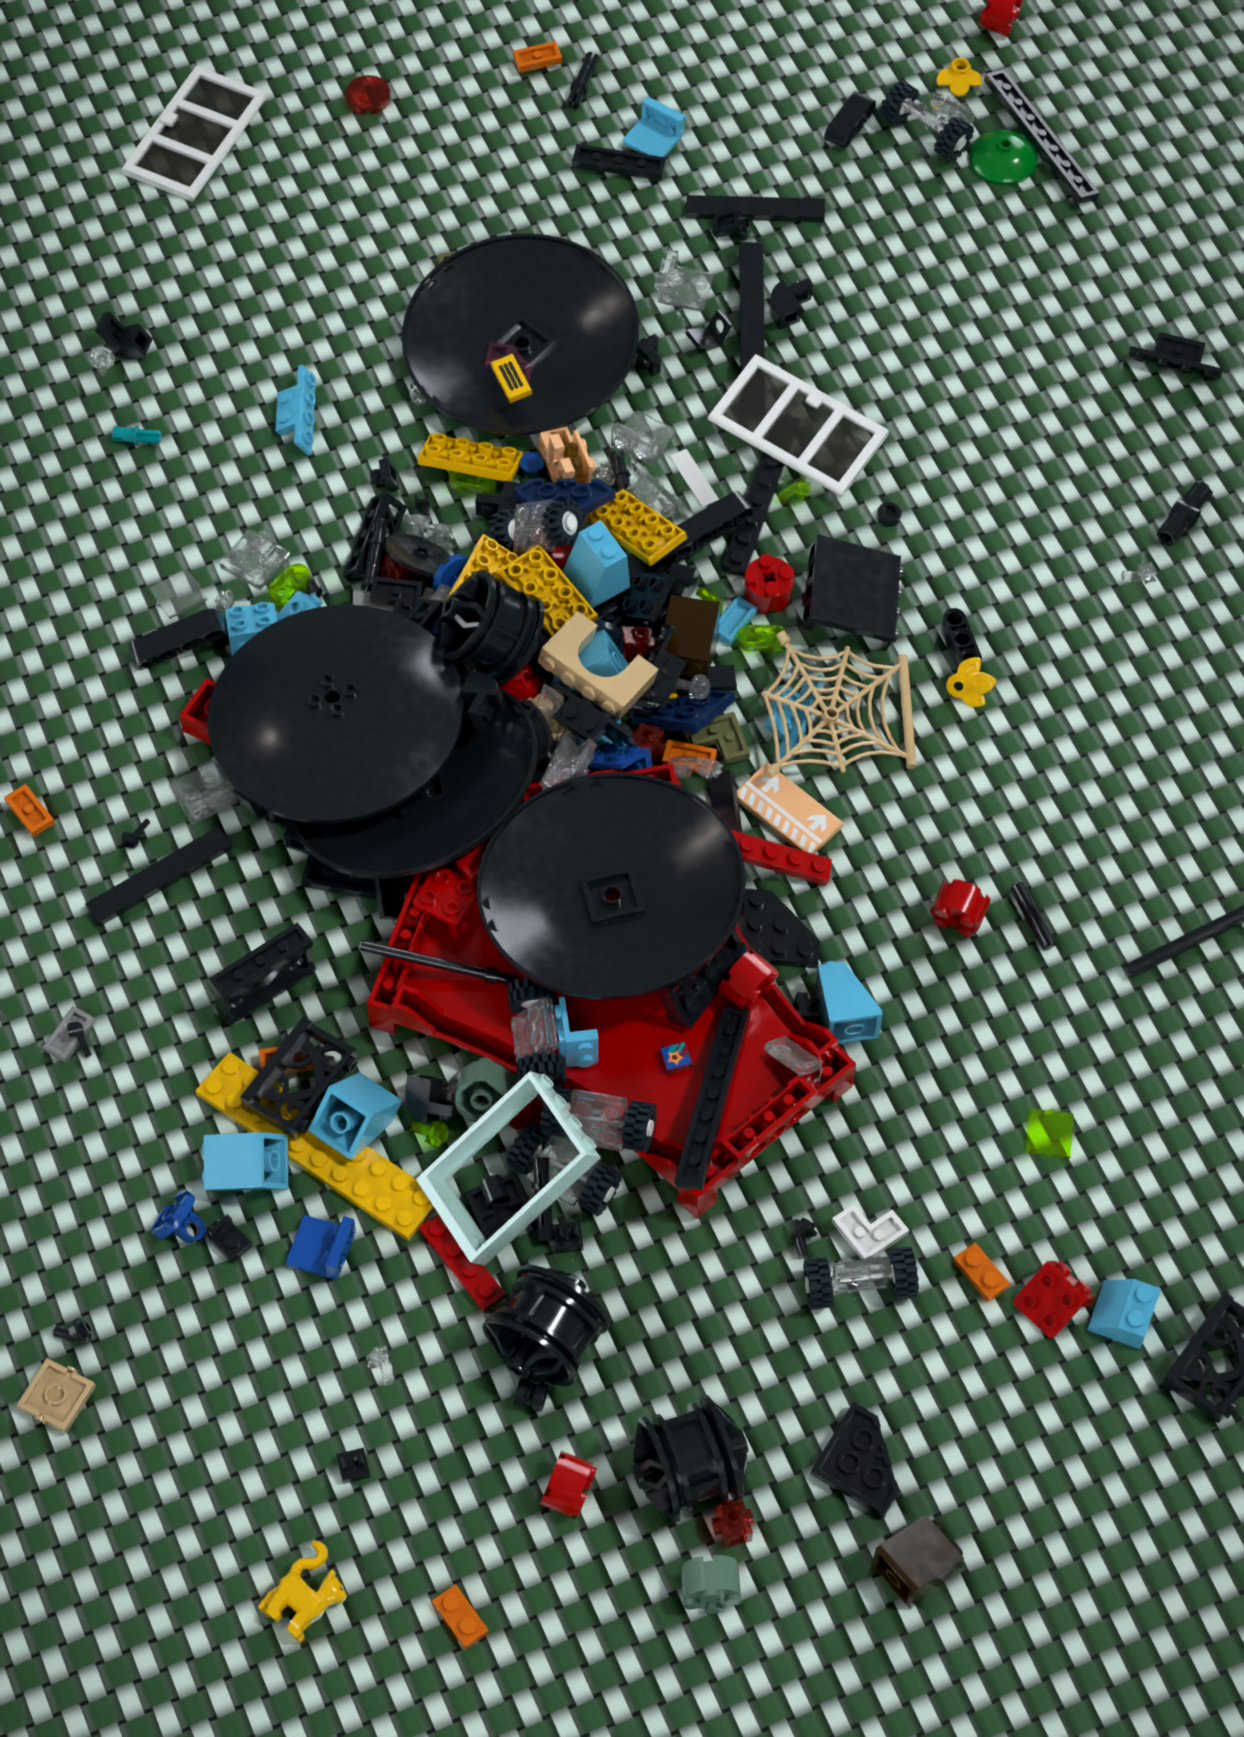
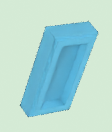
M737 596L720 616L719 640L731 646L757 614L758 607Z

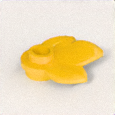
M956 58L949 65V68L942 69L938 73L936 83L938 86H949L954 96L962 97L968 93L970 86H981L982 78L977 71L971 69L968 60Z
M972 657L960 663L957 673L951 675L947 680L946 688L951 696L961 698L966 705L981 707L985 705L983 694L990 691L997 680L987 673L979 672L981 659L980 657ZM961 682L963 689L957 690L954 687V683Z

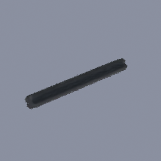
M1244 905L1125 964L1124 971L1126 975L1133 978L1243 923Z

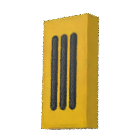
M513 354L490 362L491 368L510 403L532 395V390Z

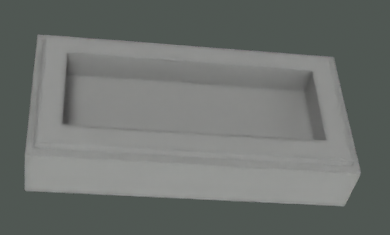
M72 1006L43 1046V1050L65 1063L80 1045L78 1036L69 1038L68 1023L80 1022L84 1028V1036H86L96 1022L95 1017Z

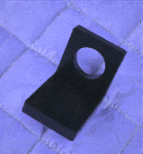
M717 310L707 328L687 329L685 334L698 349L720 347L732 324L720 310ZM718 320H721L723 323V331L721 333L716 329V322Z

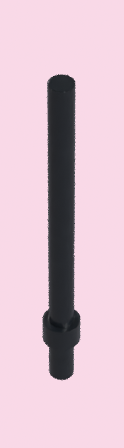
M361 940L359 946L360 951L481 978L483 982L491 984L499 982L509 985L511 982L515 983L518 977L499 972L497 968L489 966L481 968Z

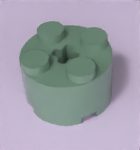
M481 1058L479 1061L468 1064L459 1075L455 1093L456 1109L464 1118L477 1122L512 1089V1077L502 1066L494 1063L490 1058Z
M712 1555L713 1561L703 1562L702 1556L684 1562L681 1565L684 1608L705 1609L707 1614H717L723 1611L722 1607L740 1604L742 1598L737 1560L729 1556Z

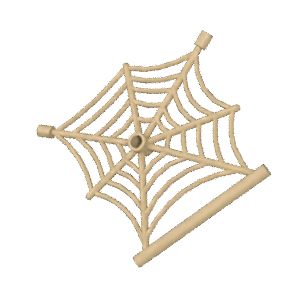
M781 631L776 635L782 647L786 648L784 665L776 681L767 691L761 693L768 709L775 742L776 763H773L764 771L769 779H772L780 771V767L804 763L825 764L840 768L841 773H845V766L861 757L878 754L900 756L906 759V767L908 769L917 767L907 655H899L898 664L895 666L879 665L865 661L853 654L849 646H846L844 651L835 655L818 657L804 654L792 648L790 645L791 641L785 631ZM797 655L818 661L832 660L842 655L843 657L841 663L833 667L817 668L801 663ZM791 656L796 665L791 678L776 694H771L770 692L783 678L789 663V657ZM848 656L869 667L886 669L888 671L882 676L862 672L847 663ZM845 667L875 681L869 685L856 682L844 675ZM804 668L816 672H828L839 668L837 676L821 678L808 675ZM799 670L802 678L784 698L780 697L793 682ZM898 670L905 752L899 750L893 740L884 712L887 687L892 675ZM842 679L864 689L859 693L852 692L841 686ZM811 680L821 682L836 680V684L832 688H816ZM884 680L880 712L884 729L892 746L884 742L876 729L872 717L874 689ZM805 681L809 688L804 695L796 701L788 700ZM839 690L853 697L845 702L838 696ZM833 691V695L830 696H820L818 693H827ZM812 692L815 697L812 705L808 707L799 704ZM868 692V717L876 737L866 732L860 718L859 707L861 698ZM769 699L776 701L782 719L786 755L781 759L777 728ZM823 700H831L830 706L826 707ZM837 701L842 704L840 707L835 708ZM856 702V719L860 729L854 727L850 718L849 706ZM781 703L790 706L799 733V743L791 750L786 718ZM819 704L823 712L813 708ZM795 708L804 711L808 721L809 733L804 738ZM844 710L848 723L838 719L839 713ZM809 713L821 717L820 723L814 729H812V720ZM834 724L843 727V729L836 730ZM851 731L855 733L839 740L837 734ZM816 733H826L832 736L833 742L823 739H812V737ZM863 737L869 740L849 745L842 750L839 745L848 739ZM807 742L834 746L835 752L815 748L799 749ZM877 744L889 750L865 752L845 762L842 754L862 745ZM814 752L837 756L838 763L815 759L786 761L796 754Z

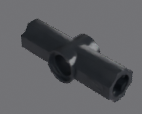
M1195 482L1184 498H1179L1175 502L1169 517L1157 532V536L1162 543L1167 546L1175 545L1187 528L1191 529L1195 525L1201 510L1213 495V491L1208 484Z

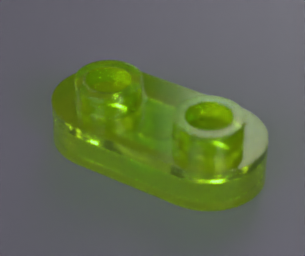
M450 471L449 484L456 491L475 495L477 493L491 495L497 488V480L455 471Z
M300 563L290 565L270 584L268 588L270 600L274 604L285 605L297 591L301 592L306 588L307 582L311 580L308 567Z
M746 625L738 632V645L745 651H779L784 647H782L776 635L781 631H785L787 634V631L779 625Z

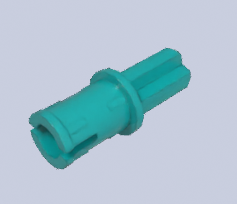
M114 426L112 431L114 442L134 443V445H138V442L159 444L162 437L161 431L139 429V426H135V428Z

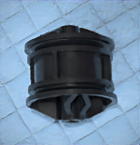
M486 570L476 571L450 595L442 608L437 640L439 641V647L446 649L443 652V658L449 661L454 660L479 673L489 674L495 678L498 685L507 683L522 670L537 651L544 622L543 602L534 595H527L502 583Z
M523 1265L517 1272V1279L512 1285L513 1295L505 1307L497 1308L492 1317H488L483 1323L482 1329L486 1338L500 1359L504 1360L505 1357L509 1359L506 1367L516 1376L540 1383L548 1382L558 1386H571L576 1379V1372L582 1364L580 1357L589 1344L597 1342L600 1335L604 1334L610 1327V1319L591 1292L588 1291L587 1293L584 1291L587 1286L579 1277L552 1268L546 1269L537 1265Z
M709 1395L700 1397V1407L696 1402L689 1403L686 1414L664 1420L661 1414L652 1417L653 1424H651L646 1416L638 1418L633 1448V1474L639 1489H643L646 1497L661 1512L667 1515L673 1523L680 1521V1510L685 1515L692 1514L693 1504L716 1497L720 1503H725L729 1499V1494L734 1501L743 1499L748 1465L747 1453L749 1452L747 1441L742 1429L738 1428L735 1421Z

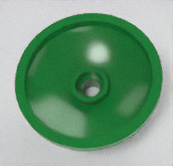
M993 130L982 134L973 142L970 148L969 161L974 172L985 181L997 185H1014L1025 181L1034 173L1038 154L1034 145L1024 135L1011 130Z

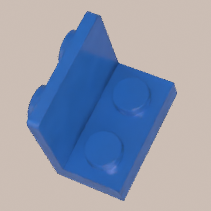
M607 744L603 746L602 750L590 753L588 758L580 761L581 767L604 768L605 770L623 769V772L652 767L650 748H639V745L618 747V744Z
M303 1216L286 1260L287 1266L338 1281L356 1234L354 1219L343 1216L342 1222L339 1225L311 1216Z

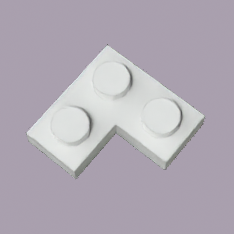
M852 1204L832 1218V1224L864 1264L909 1233V1229L893 1210L870 1224L856 1205Z

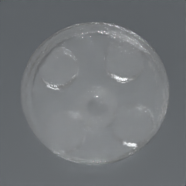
M942 94L932 95L929 105L938 112L936 116L941 121L948 122L954 117H960L969 124L974 121L975 118L972 112L960 102Z

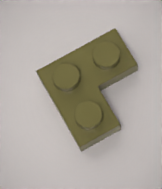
M735 712L719 715L703 727L700 732L688 734L691 744L704 747L718 744L725 765L750 758V752Z

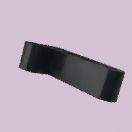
M210 608L136 638L128 643L134 667L137 670L148 669L204 644H208L212 648L225 647L230 644L227 622L219 611Z

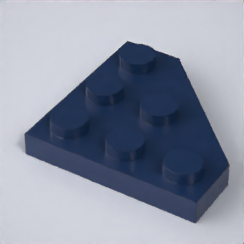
M533 478L513 489L514 496L542 520H545L542 514L547 512L545 510L546 506H550V503L575 501V504L581 506L579 511L584 510L585 514L583 516L616 499L615 490L601 479H591L590 483H577V479H557L556 482H543V478Z
M714 689L703 691V695L693 697L692 699H690L689 695L669 699V703H666L665 707L661 705L656 707L655 704L653 709L643 707L653 711L651 718L635 713L632 718V725H640L644 728H663L665 731H686L687 734H696L735 702V694L731 691Z

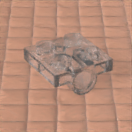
M248 529L221 560L220 567L261 591L288 559L289 551L279 546L276 539L267 531L261 530L259 533Z

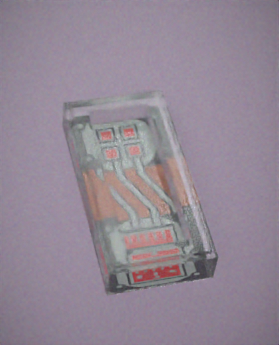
M786 1036L765 1043L764 1051L799 1076H804L821 1069L822 1061Z

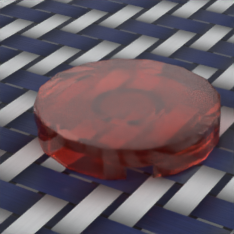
M365 75L352 80L346 88L345 95L347 104L353 111L359 114H366V112L376 114L384 110L390 103L391 91L384 79Z

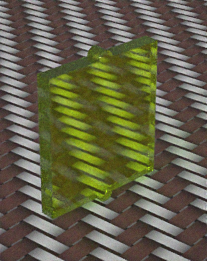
M1029 1108L1026 1153L1045 1155L1046 1158L1053 1156L1070 1159L1074 1114L1056 1112L1054 1109H1049L1048 1111Z

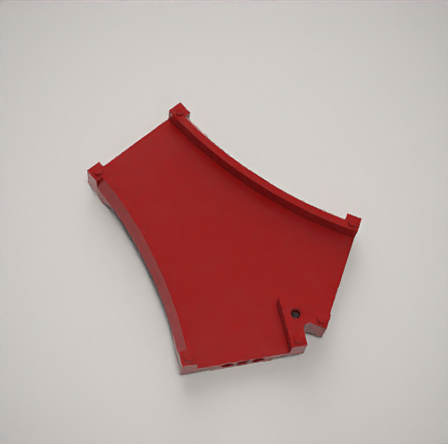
M673 763L623 772V769H609L530 784L520 804L540 791L562 781L596 773H635L660 778L679 786L681 784L679 779L677 780ZM463 856L459 857L458 859L450 863L443 865L457 873L464 875L456 866V861L462 858ZM432 870L415 874L387 946L481 968L489 966L497 968L499 972L518 976L517 979L523 980L525 976L514 969L492 944L483 926L480 913L476 912L472 918L473 923L470 930L466 934L463 933L459 941L449 937L447 923L414 908L413 899ZM610 893L605 898L608 900H616L619 897V895L616 893ZM736 925L737 934L741 942L747 945L748 952L750 953L751 948ZM385 956L367 1001L369 1025L371 1028L395 1035L398 1025L461 1047L483 1058H490L494 1063L517 1074L516 1062H518V1059L524 1058L527 1054L532 1056V1053L536 1052L532 1015H515V1012H510L507 996V986L509 985L499 982L491 984L483 982L481 978ZM699 969L697 972H695V973L692 975V977H693V976H696L697 973L700 971V969ZM775 984L767 995L764 993L760 995L757 999L759 1003L750 1012V1020L703 1190L677 1188L674 1182L722 1009L723 1007H739L719 991L694 1026L688 1029L669 1021L667 1017L668 1010L658 992L617 1000L585 999L556 992V1005H559V996H565L570 1032L597 1029L598 1063L589 1067H566L565 1063L567 1080L560 1087L575 1090V1109L579 1112L623 1121L627 1116L626 1111L629 1109V1104L632 1100L655 1104L657 1122L655 1123L656 1130L654 1131L652 1145L647 1153L634 1152L641 1156L646 1163L678 1190L677 1202L695 1219H698L716 1203L718 1188L826 1097L834 1103L853 1087L856 1063L838 1046V1039L827 1028L809 1021L806 1023ZM552 1008L550 1012L545 1010V1014L537 1013L541 1051H546L547 1054L555 1052L556 1055L559 1053V1039L555 1029V1011ZM684 1042L685 1045L679 1055L685 1057L688 1052L691 1063L668 1069L661 1048L678 1044L675 1050L677 1051L681 1043ZM784 1045L818 1070L799 1075L766 1051ZM676 1054L672 1055L671 1060L674 1059L676 1061L679 1057ZM594 1121L623 1142V1126Z

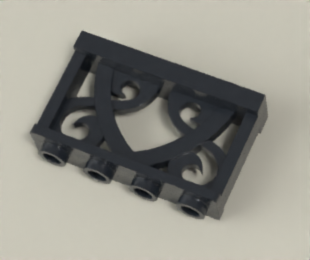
M298 922L209 978V984L214 992L216 1010L229 1026L235 1024L316 971L311 950L313 941Z
M736 929L733 930L728 941L720 951L700 969L696 976L692 977L691 975L673 986L658 991L668 1010L667 1017L670 1022L691 1029L719 992L718 987L722 980L727 981L730 975L728 973L729 970L749 951L747 945L741 942Z
M303 1016L240 1096L242 1109L250 1114L254 1113L296 1140L300 1134L303 1135L308 1131L311 1120L315 1116L328 1087L341 1081L347 1073L353 1072L358 1064L356 1048L347 1045L312 1024L311 1020ZM312 1037L324 1044V1046L316 1050L309 1039ZM329 1051H336L341 1055V1059L336 1066H330L328 1063L334 1057L326 1056L321 1060L320 1056ZM297 1054H301L302 1060H305L301 1062L294 1061V1058L297 1056ZM312 1063L315 1071V1086L303 1091L288 1093L289 1081L284 1073L286 1068L302 1069ZM276 1081H281L284 1084L281 1093H279L280 1087H273ZM260 1102L276 1104L275 1112L263 1106ZM287 1104V1110L290 1115L291 1110L295 1108L299 1109L300 1113L295 1119L286 1120L281 1115L282 1105Z
M1226 1292L1221 1296L1165 1375L1161 1385L1214 1418V1421L1217 1423L1223 1417L1229 1419L1237 1407L1234 1401L1238 1395L1244 1397V1338L1242 1336L1244 1325L1238 1328L1227 1314L1229 1312L1244 1322V1307L1234 1301V1297ZM1220 1331L1223 1333V1337L1228 1333L1229 1337L1224 1340H1217L1214 1333ZM1233 1342L1238 1358V1368L1228 1372L1210 1373L1212 1361L1203 1345L1221 1348ZM1201 1359L1205 1362V1373L1200 1372L1202 1366L1197 1367L1194 1364L1195 1360ZM1179 1379L1200 1384L1198 1392ZM1239 1380L1235 1388L1232 1390L1228 1383ZM1212 1385L1211 1393L1214 1397L1217 1390L1223 1391L1225 1393L1224 1400L1219 1403H1213L1208 1400L1205 1395V1386Z

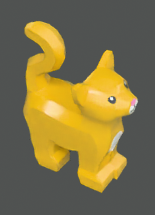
M316 1540L311 1545L317 1552V1555L314 1558H299L294 1562L289 1572L280 1580L279 1585L268 1592L258 1606L260 1611L269 1618L272 1617L277 1623L282 1618L281 1612L284 1608L289 1606L295 1611L296 1614L290 1621L287 1630L300 1644L305 1640L303 1632L311 1624L319 1620L329 1606L343 1603L347 1598L344 1587L338 1581L339 1578L335 1577L336 1572L333 1569L324 1578L317 1592L312 1590L301 1578L300 1575L303 1569H316L322 1566L328 1558V1549L325 1544Z

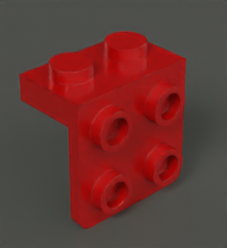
M445 866L435 868L431 871L413 899V907L447 923L449 937L459 941L462 934H466L470 930L473 923L472 918L476 912L480 913L477 901V881L471 884L464 875Z
M1060 1260L1058 1262L1046 1261L1013 1301L1014 1305L1049 1338L1056 1337L1081 1307L1090 1306L1096 1299L1091 1294V1287L1083 1280L1079 1279L1077 1281L1070 1275L1072 1270Z

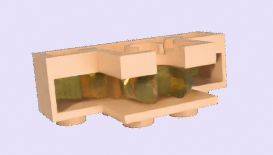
M568 427L540 432L538 448L552 481L556 482L557 479H577V483H590L591 479H593L592 473L595 471V462L592 457L588 456L586 441L584 438L581 439L578 430H574L572 436Z

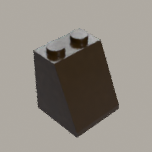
M671 595L665 624L675 627V631L665 651L687 661L680 675L701 679L708 678L719 640L720 602Z
M924 1515L876 1547L872 1567L909 1609L914 1607L960 1569L964 1560L962 1556L963 1551L954 1541L950 1542L943 1535L944 1530L941 1525L934 1519L931 1521L927 1515Z

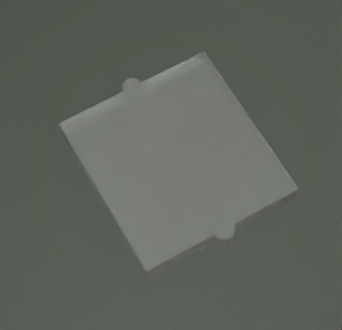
M188 569L150 587L151 593L157 600V606L163 609L169 619L207 601L206 595L200 588V582L195 581Z

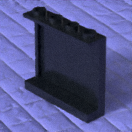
M818 534L809 547L802 630L811 632L815 625L819 624L883 641V650L886 651L892 642H896L899 629L896 628V622L900 615V608L897 605L902 592V587H899V581L903 574L901 556Z

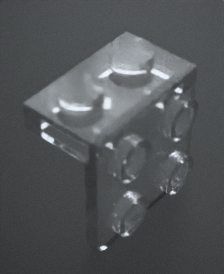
M669 249L667 258H663L661 262L660 272L662 274L657 276L654 289L658 290V303L699 312L703 311L713 282V274L678 266L679 251Z
M635 411L625 425L618 422L611 428V446L653 466L675 436V429L640 411Z

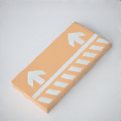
M767 762L737 790L738 803L795 849L815 854L843 828V822L780 771L772 779H769L764 773L771 766Z

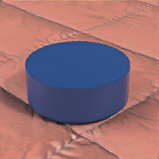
M535 452L524 454L520 460L521 472L529 477L540 475L544 470L543 457Z

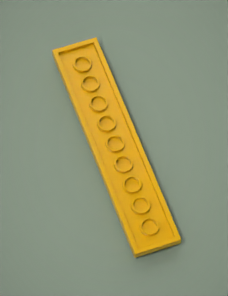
M231 1052L222 1059L195 1090L198 1097L250 1133L286 1134L254 1113L250 1114L242 1109L240 1096L259 1072ZM276 1083L273 1085L274 1088L280 1087ZM260 1102V1104L275 1112L276 1104ZM287 1104L282 1105L281 1115L286 1120H293L300 1113V1110L295 1108L291 1110L290 1115L287 1110ZM309 1131L303 1135L300 1134L296 1140L288 1135L289 1160L408 1242L435 1210L415 1178L370 1147L366 1146L355 1158L350 1160Z

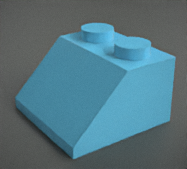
M1136 1279L1104 1280L1087 1331L1140 1349L1161 1288Z

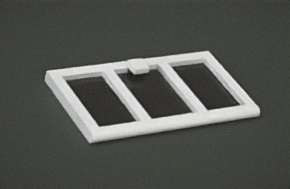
M196 65L123 165V175L186 200L194 201L268 95L264 91Z
M756 354L708 416L709 421L841 497L844 496L889 434L888 429Z

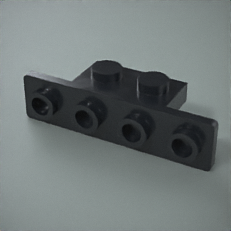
M1159 332L1154 352L1130 346L1129 355L1133 356L1132 359L1138 362L1145 363L1147 360L1156 362V365L1159 367L1169 368L1174 366L1178 367L1179 371L1187 374H1193V371L1203 373V377L1213 380L1216 377L1221 378L1223 368L1201 363L1206 345L1204 342Z
M664 624L663 627L658 629L654 638L656 643L653 649L649 650L645 655L644 659L659 670L654 683L639 698L645 697L665 707L687 662L665 651L675 631V627ZM629 712L623 716L632 719L635 713Z
M556 682L551 685L553 691L565 702L553 715L556 722L592 746L606 731L629 747L635 744L631 735L632 730L622 722L618 724L609 713L594 708V705L584 697L580 699L567 685L561 686Z

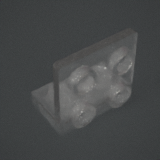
M215 763L204 766L169 783L170 790L191 825L237 803L233 792L234 787L229 781L225 782Z

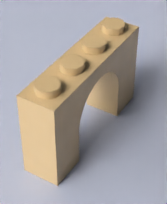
M577 611L542 647L538 663L545 670L551 671L559 677L566 685L573 687L581 693L584 698L592 701L619 721L654 683L659 669L640 655H637L621 673L615 676H597L586 670L581 664L578 655L593 640L598 625Z

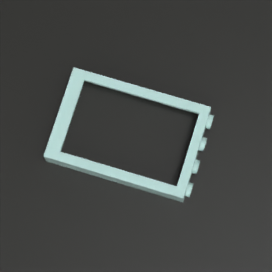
M529 1071L416 1179L470 1263L483 1266L489 1263L601 1158L595 1150L597 1148L596 1144L583 1133L581 1122L569 1113L566 1108L568 1107L567 1102L559 1094H556L552 1088L554 1086L553 1082L545 1074ZM540 1094L580 1154L496 1233L486 1240L447 1180L528 1103Z

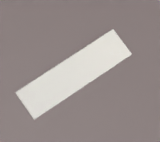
M687 449L670 455V458L702 507L719 500Z

